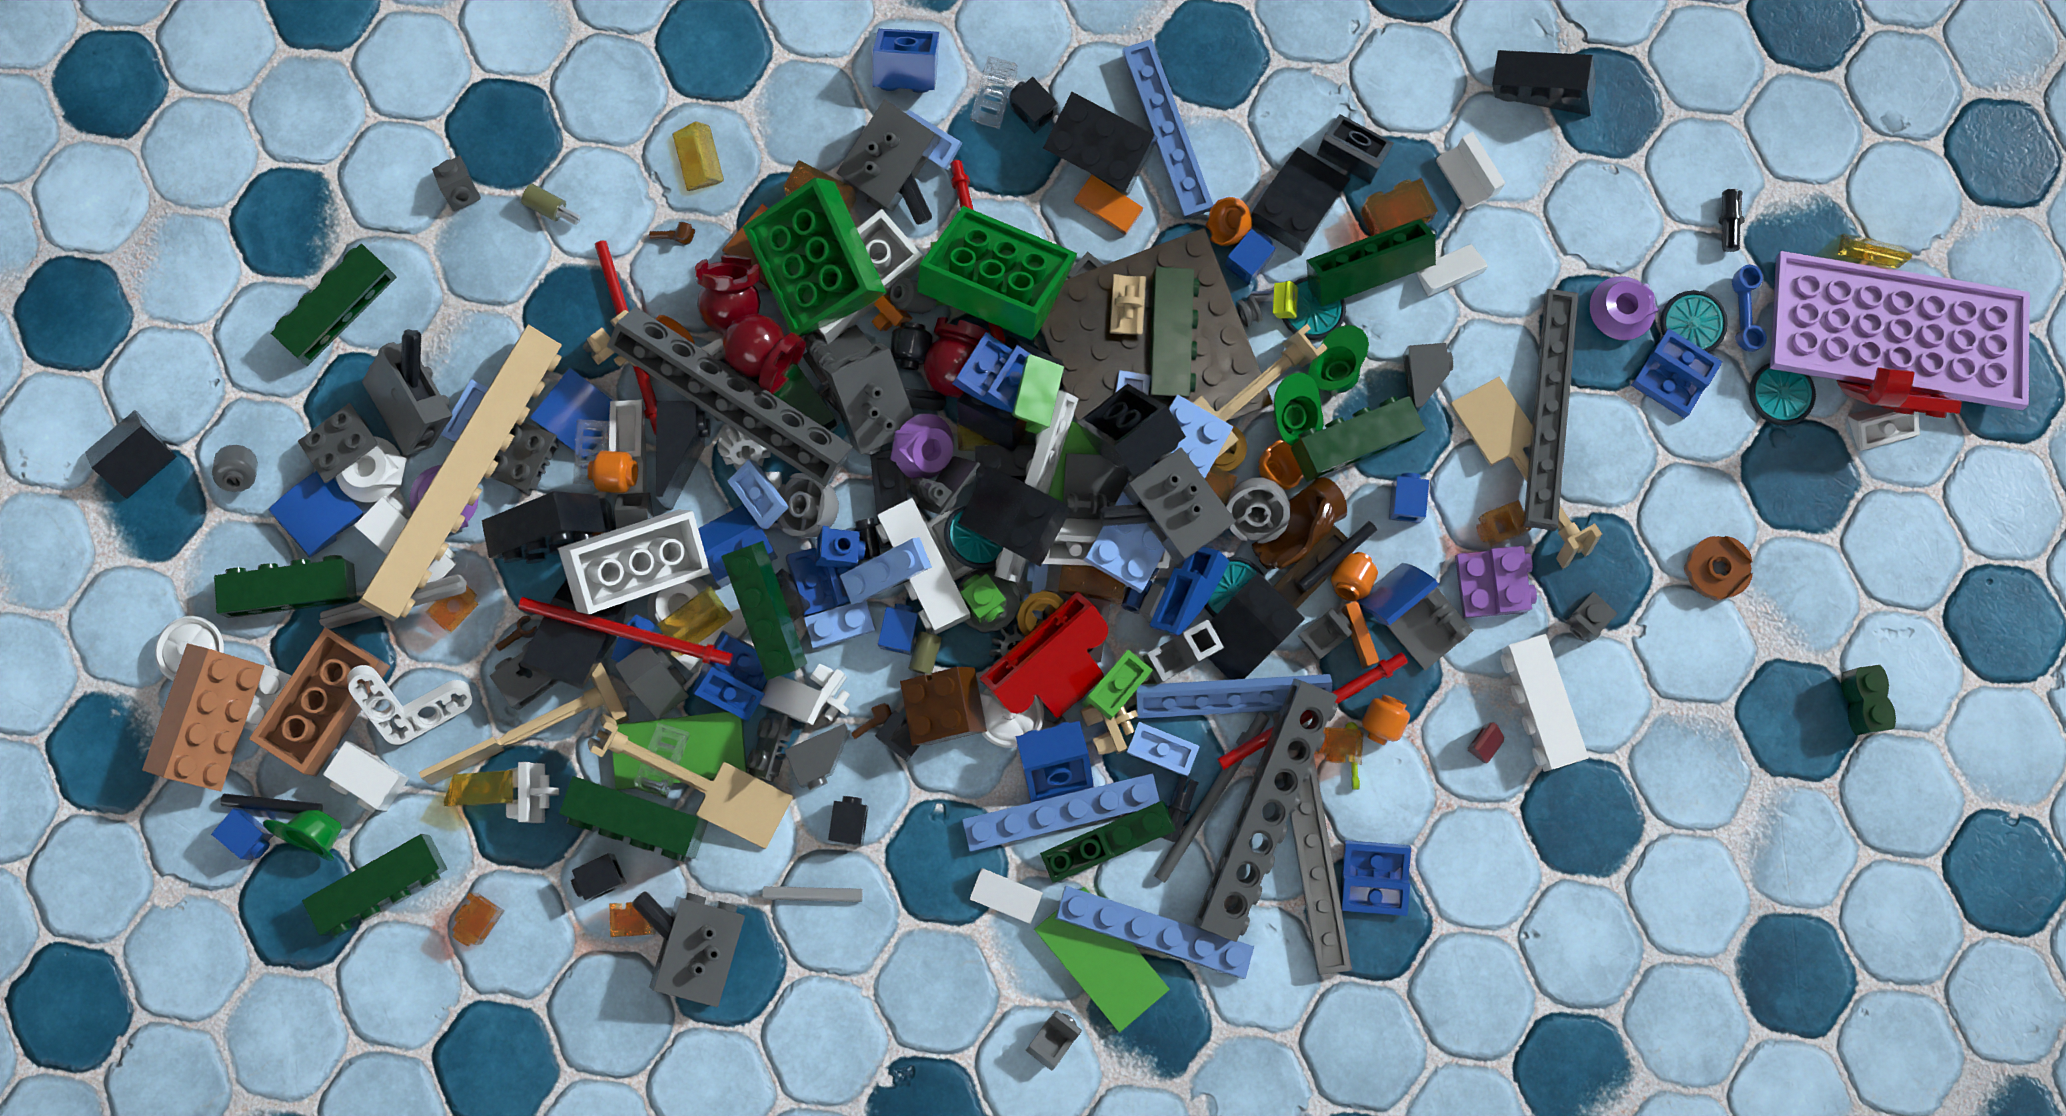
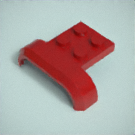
M1878 367L1872 386L1837 380L1839 387L1846 396L1868 404L1880 405L1882 408L1892 409L1896 413L1914 415L1915 411L1937 418H1946L1947 413L1960 414L1962 404L1960 400L1936 393L1929 394L1911 391L1915 375L1913 371Z

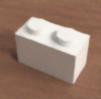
M348 741L344 742L323 774L332 780L329 786L344 795L351 792L359 798L356 802L358 805L373 813L376 809L388 811L409 777L362 747Z

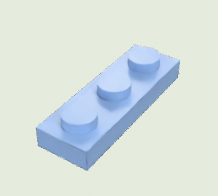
M917 537L840 575L851 604L855 605L932 568L920 537Z

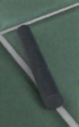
M1370 521L1363 525L1297 582L1298 587L1303 592H1307L1377 531L1375 525Z
M225 793L221 797L222 807L299 814L308 810L323 811L321 803Z

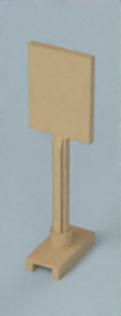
M1306 324L1282 343L1286 348L1282 352V357L1220 410L1214 411L1203 396H1200L1193 404L1226 422L1290 366L1295 367L1299 364L1301 367H1304L1322 354L1327 347L1324 343L1318 348L1311 344L1304 335L1311 329ZM1232 431L1216 459L1239 440Z
M1500 376L1451 402L1450 406L1489 465L1492 466L1510 457L1527 481L1529 458L1523 451V448L1531 445L1532 424ZM1560 506L1558 534L1564 541V545L1556 559L1563 569L1568 567L1576 552H1582L1584 557L1589 555L1602 533L1596 524L1580 531L1575 522L1572 523Z
M600 662L591 675L595 687L583 692V696L508 731L499 739L491 737L418 773L421 779L433 785L504 751L503 746L516 744L589 708L593 710L604 705L606 711L615 719L617 724H622L628 721L629 718L602 662Z
M602 714L600 721L606 730L604 732L598 731L596 736L601 738L600 741L592 737L589 738L587 744L590 752L600 757L604 756L607 749L617 754L622 752L705 793L695 813L697 816L764 849L767 848L793 799L792 795L724 761L715 778L708 780L629 741L628 736L617 731L618 725L615 719Z

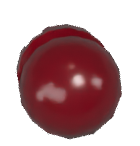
M738 255L721 256V262L708 264V260L704 259L696 264L695 280L698 285L702 286L698 295L697 307L701 320L712 331L724 335L733 320L745 315L759 314L761 301L758 290L754 286L760 278L759 264L751 265V258Z
M757 313L733 320L723 335V353L726 361L736 372L744 376L760 377L759 387L772 394L779 391L789 380L784 374L792 363L798 366L806 347V342L799 335L791 332L784 337L782 328L772 318Z
M939 317L934 333L940 339L931 344L925 355L924 372L928 382L936 391L944 396L958 398L961 397L964 391L952 383L983 335L989 331L963 320H959L957 325L948 324L947 317Z

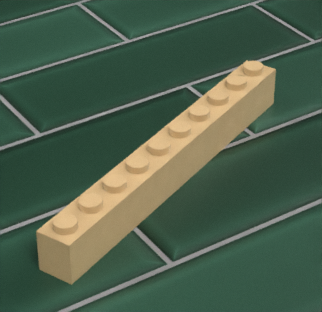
M529 324L524 329L358 603L393 622L400 615L406 618L415 603V600L411 599L417 587L423 589L432 575V572L427 569L433 559L440 561L446 552L449 544L444 541L450 531L456 534L466 517L461 515L466 504L473 506L479 497L482 489L477 486L483 477L489 479L498 465V462L493 459L499 449L505 452L513 440L514 435L510 434V431L514 424L521 425L528 415L530 409L526 407L529 399L531 396L537 399L546 383L541 379L547 370L552 373L562 357L557 354L562 346L560 343Z

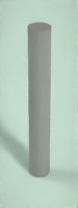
M763 887V900L862 902L863 889Z

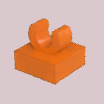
M888 295L881 296L874 303L881 311L872 320V323L879 331H887L892 325L900 327L901 323L910 322L913 319L907 311L895 308Z

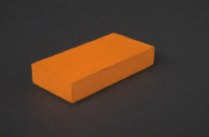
M1092 174L1074 199V203L1125 236L1143 211L1142 206Z
M1355 601L1346 604L1341 611L1351 623L1349 629L1352 631V634L1350 636L1362 669L1372 667L1378 663L1379 658L1359 603Z

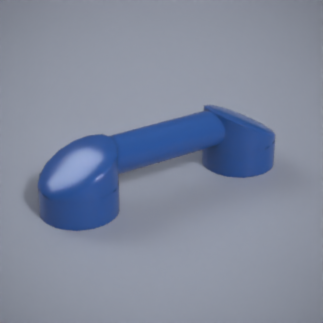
M1751 264L1743 266L1734 274L1732 287L1738 294L1740 332L1735 336L1736 343L1745 351L1755 352L1764 347L1767 336L1761 327L1753 325L1751 291L1761 285L1763 275L1757 266Z

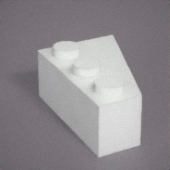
M384 496L354 526L387 555L409 517L405 514L407 509L394 497L389 499ZM449 547L440 561L433 559L427 569L432 572L428 582L442 579L457 564L452 559L456 553Z

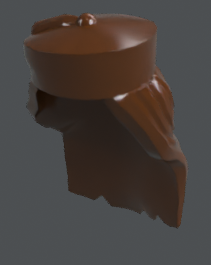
M1319 477L1312 481L1310 485L1289 500L1290 518L1286 530L1277 539L1266 543H1258L1257 540L1251 545L1255 556L1259 557L1260 563L1266 569L1278 568L1282 570L1304 558L1320 539L1330 533L1334 523L1347 516V503L1344 494L1335 482L1326 477Z

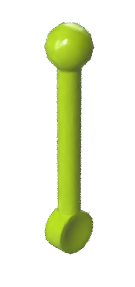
M1348 722L1345 730L1349 734L1352 790L1360 789V780L1358 777L1355 739L1358 726L1354 722Z

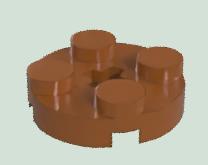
M1711 536L1700 541L1691 549L1687 562L1684 565V572L1688 576L1690 584L1698 593L1711 600L1720 601L1732 598L1742 593L1748 587L1753 573H1751V563L1753 561L1748 549L1737 539L1728 536ZM1713 561L1716 563L1723 561L1726 564L1723 568L1726 572L1724 576L1713 571Z

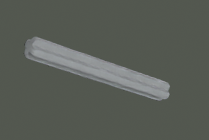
M458 574L428 582L423 589L417 587L411 596V599L415 600L413 607L465 593L466 579ZM358 602L322 611L319 622L324 628L332 629L381 615Z

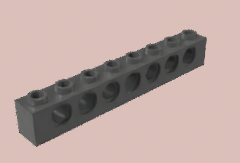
M633 308L616 323L607 347L823 486L826 487L841 470L853 448L848 442L767 390H763L756 383L736 372L639 308Z
M1293 679L1194 920L1200 928L1234 942H1237L1239 936H1243L1247 931L1250 922L1248 914L1251 906L1258 903L1262 894V886H1260L1265 874L1270 873L1274 865L1275 856L1273 853L1277 843H1282L1286 836L1288 827L1285 823L1290 812L1293 813L1299 804L1300 795L1298 792L1302 782H1306L1311 775L1313 765L1310 762L1315 751L1318 752L1324 743L1325 734L1323 731L1327 721H1331L1336 714L1338 704L1335 701L1337 695L1302 680ZM1310 710L1313 717L1312 722L1307 727H1302L1300 716L1304 711ZM1298 741L1300 751L1295 757L1290 758L1287 754V748L1291 742ZM1285 771L1288 777L1287 783L1281 788H1276L1274 783L1276 775ZM1273 802L1275 805L1274 814L1270 818L1264 819L1262 816L1264 805ZM1256 833H1261L1263 837L1262 844L1256 849H1251L1249 846L1250 838ZM1243 864H1249V875L1245 879H1237L1236 873L1238 868ZM1230 895H1237V905L1231 910H1225V899Z

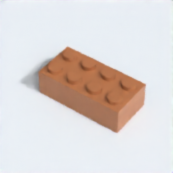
M325 627L249 739L301 773L317 776L362 709L349 692L347 675L354 667L367 665L375 669L380 677L383 678L390 665L341 634ZM357 680V683H362L366 687L368 693L371 692L369 681Z
M187 643L142 770L163 778L221 792L265 666Z

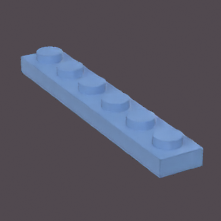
M1152 39L1123 48L1122 54L1151 133L1158 137L1155 144L1183 219L1210 212V209L1213 207L1212 199Z
M1330 674L1140 685L1136 690L1137 718L1279 711L1283 706L1294 678L1330 693L1332 692V679Z
M1152 773L962 820L969 850L972 852L1133 813L1160 800Z
M1069 886L1064 887L1055 917L1057 920L1240 979H1246L1254 950L1252 945L1239 941L1234 942L1217 934Z

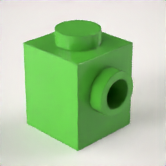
M987 573L981 578L976 574L963 583L964 590L960 594L979 624L986 619L988 622H991L1004 612L1003 607L1006 606V599Z

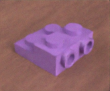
M1524 546L1493 548L1490 551L1455 555L1462 616L1464 619L1527 613L1532 610V604H1536L1535 585H1529L1527 573L1532 572V557L1530 553H1525Z

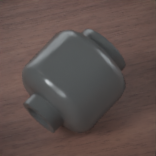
M227 445L220 448L215 454L212 476L214 482L225 491L242 492L249 489L254 484L257 475L258 462L256 455L250 449L241 445Z

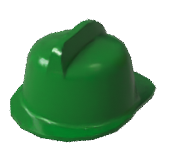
M1344 325L1328 333L1321 345L1324 343L1327 349L1315 358L1309 367L1308 375L1314 379L1318 389L1328 391L1331 396L1336 397L1339 393L1351 390L1359 380L1360 368L1367 356L1369 341L1365 332L1357 326Z
M1302 372L1292 373L1285 377L1278 385L1274 395L1273 423L1276 430L1280 432L1282 439L1290 446L1299 441L1298 435L1304 431L1316 428L1318 432L1323 430L1324 426L1317 384L1310 375Z
M318 810L304 811L287 824L268 819L263 821V826L283 841L309 850L327 861L334 860L330 850L336 842L342 826L340 822L326 813Z

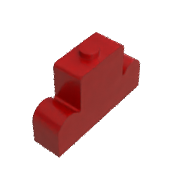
M1076 592L979 679L991 694L1011 713L1018 714L1029 709L1036 695L1043 706L1058 718L1076 702L1080 701L1086 693L1104 678V673L1087 652V649L1095 648L1105 641L1108 635V625L1095 606L1079 592Z

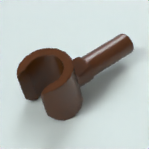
M679 222L676 231H650L649 237L650 239L675 240L681 244L688 245L692 242L696 230L692 229V225L689 223Z
M521 617L517 622V629L495 645L497 650H503L521 637H534L537 626L529 631L522 630V626L528 623L531 617Z
M882 703L872 707L871 710L874 718L868 720L851 733L854 739H857L871 728L884 724L892 714L889 704Z

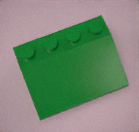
M814 177L743 226L744 232L790 331L800 337L863 309L887 293L842 196L833 181Z
M962 206L920 263L917 292L1033 340L1047 319L1074 264L1077 253Z

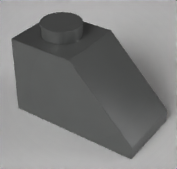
M1446 343L1410 345L1403 353L1407 395L1410 396L1417 412L1450 374V371L1453 370V356L1451 352H1447Z
M845 723L784 750L801 788L808 786L811 791L828 783L826 778L833 775L850 733Z

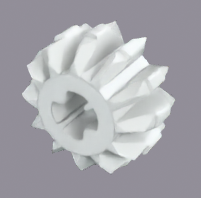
M726 424V429H720L717 446L720 456H723L726 465L734 464L736 470H738L750 459L762 466L764 458L770 457L771 452L730 425Z

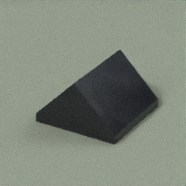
M1339 114L1325 133L1317 155L1371 184L1394 143Z
M136 410L85 451L91 468L126 499L131 497L177 458L174 452Z

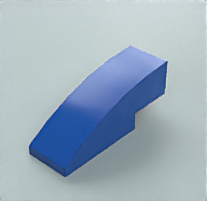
M1202 547L1185 560L1182 569L1174 567L1149 626L1179 636L1198 616L1212 596L1227 568L1229 560L1219 550Z

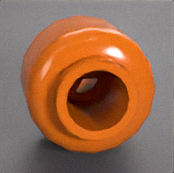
M600 451L594 461H590L588 464V479L593 480L594 486L599 492L626 493L631 486H635L637 483L638 463L632 459L628 452Z
M1362 552L1351 553L1336 566L1331 576V583L1339 597L1347 601H1356L1370 594L1377 579L1378 570L1371 557Z
M1385 694L1382 695V698L1372 699L1362 720V726L1369 731L1367 737L1382 745H1386L1387 740L1393 742L1400 740L1410 719V713L1405 709L1407 705Z

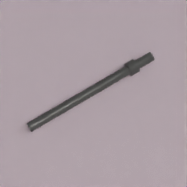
M1259 712L1247 732L1241 733L1236 744L1240 746L1261 734L1270 718L1264 713ZM1244 759L1225 770H1221L1180 834L1178 841L1175 842L1154 876L1164 883L1167 881Z

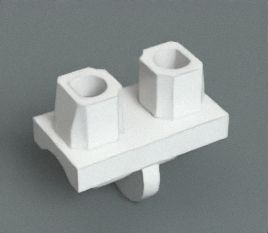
M819 664L810 679L823 687L821 692L827 694V697L815 722L828 704L831 706L824 716L830 721L833 720L838 711L847 716L850 710L843 704L850 694L842 689L837 698H833L847 677L839 669L833 671L831 668Z
M518 762V767L506 771L508 787L518 788V800H508L506 816L507 818L518 819V822L545 823V808H549V796L559 795V788L549 787V775H545V764Z

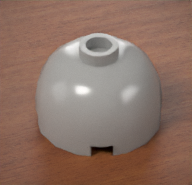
M804 473L793 474L790 476L792 479L786 485L781 484L777 489L789 506L777 519L783 527L780 529L794 537H818L822 526H829L831 528L836 521L839 511V501L836 492L830 484L825 487Z
M1250 478L1240 482L1231 491L1226 503V508L1236 520L1230 527V530L1241 540L1247 541V539L1258 540V543H1266L1277 539L1288 526L1290 518L1289 500L1284 489L1269 479Z

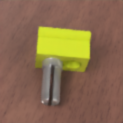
M1293 282L1274 283V289L1251 292V295L1257 302L1272 301L1273 314L1278 319L1296 318L1298 287Z

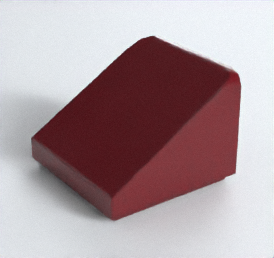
M1494 722L1485 724L1468 747L1467 751L1483 763L1487 764L1504 742V736L1498 725Z

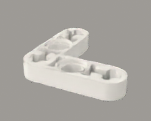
M360 665L354 667L347 675L348 689L352 697L384 739L394 745L407 743L464 712L472 704L469 685L461 680L449 681L402 706L377 671L372 667ZM357 680L369 681L371 692L368 693L366 687L362 683H357ZM456 693L458 696L462 695V698L457 700L454 697L451 698V695ZM378 700H386L390 703L389 707L383 711H376L371 708L372 704ZM439 700H442V704L445 705L446 708L442 709ZM424 707L436 709L435 714L428 718L420 717L418 712ZM392 717L398 727H403L402 731L392 729L390 721Z

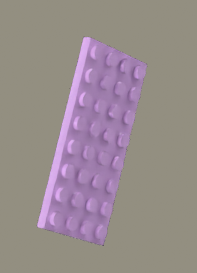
M1780 251L1776 256L1770 369L1871 386L1878 367L1915 372L1911 391L1929 394L1936 393L1962 401L2024 410L2029 406L2030 292Z

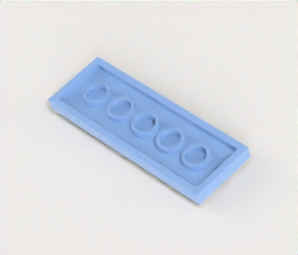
M1177 394L1169 410L1186 437L1178 443L1177 448L1171 453L1182 447L1205 478L1233 426ZM1122 491L1114 506L1133 504ZM1147 523L1103 526L1084 561L1141 593L1166 549Z

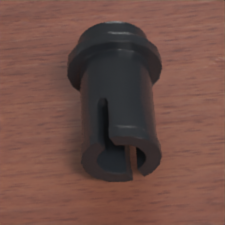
M874 518L856 521V528L853 529V531L860 532L859 541H865L863 560L873 559V557L881 555L875 527L878 524L874 523Z

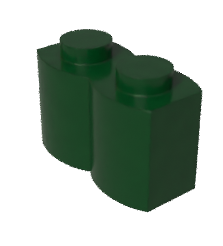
M1873 665L1843 672L1841 688L1845 699L1849 703L1848 721L1854 734L1858 736L1894 729L1896 713L1892 702L1887 697L1889 681L1884 668L1881 665Z

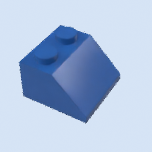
M878 28L873 48V87H880L884 91H895L898 88L911 89L916 93L935 90L939 32Z
M744 504L698 528L709 570L721 588L731 584L721 557L722 555L763 541L770 561L778 558L765 532Z
M1080 721L1064 722L1056 727L1039 731L1031 730L1023 735L1015 736L1031 803L1094 787L1089 752Z

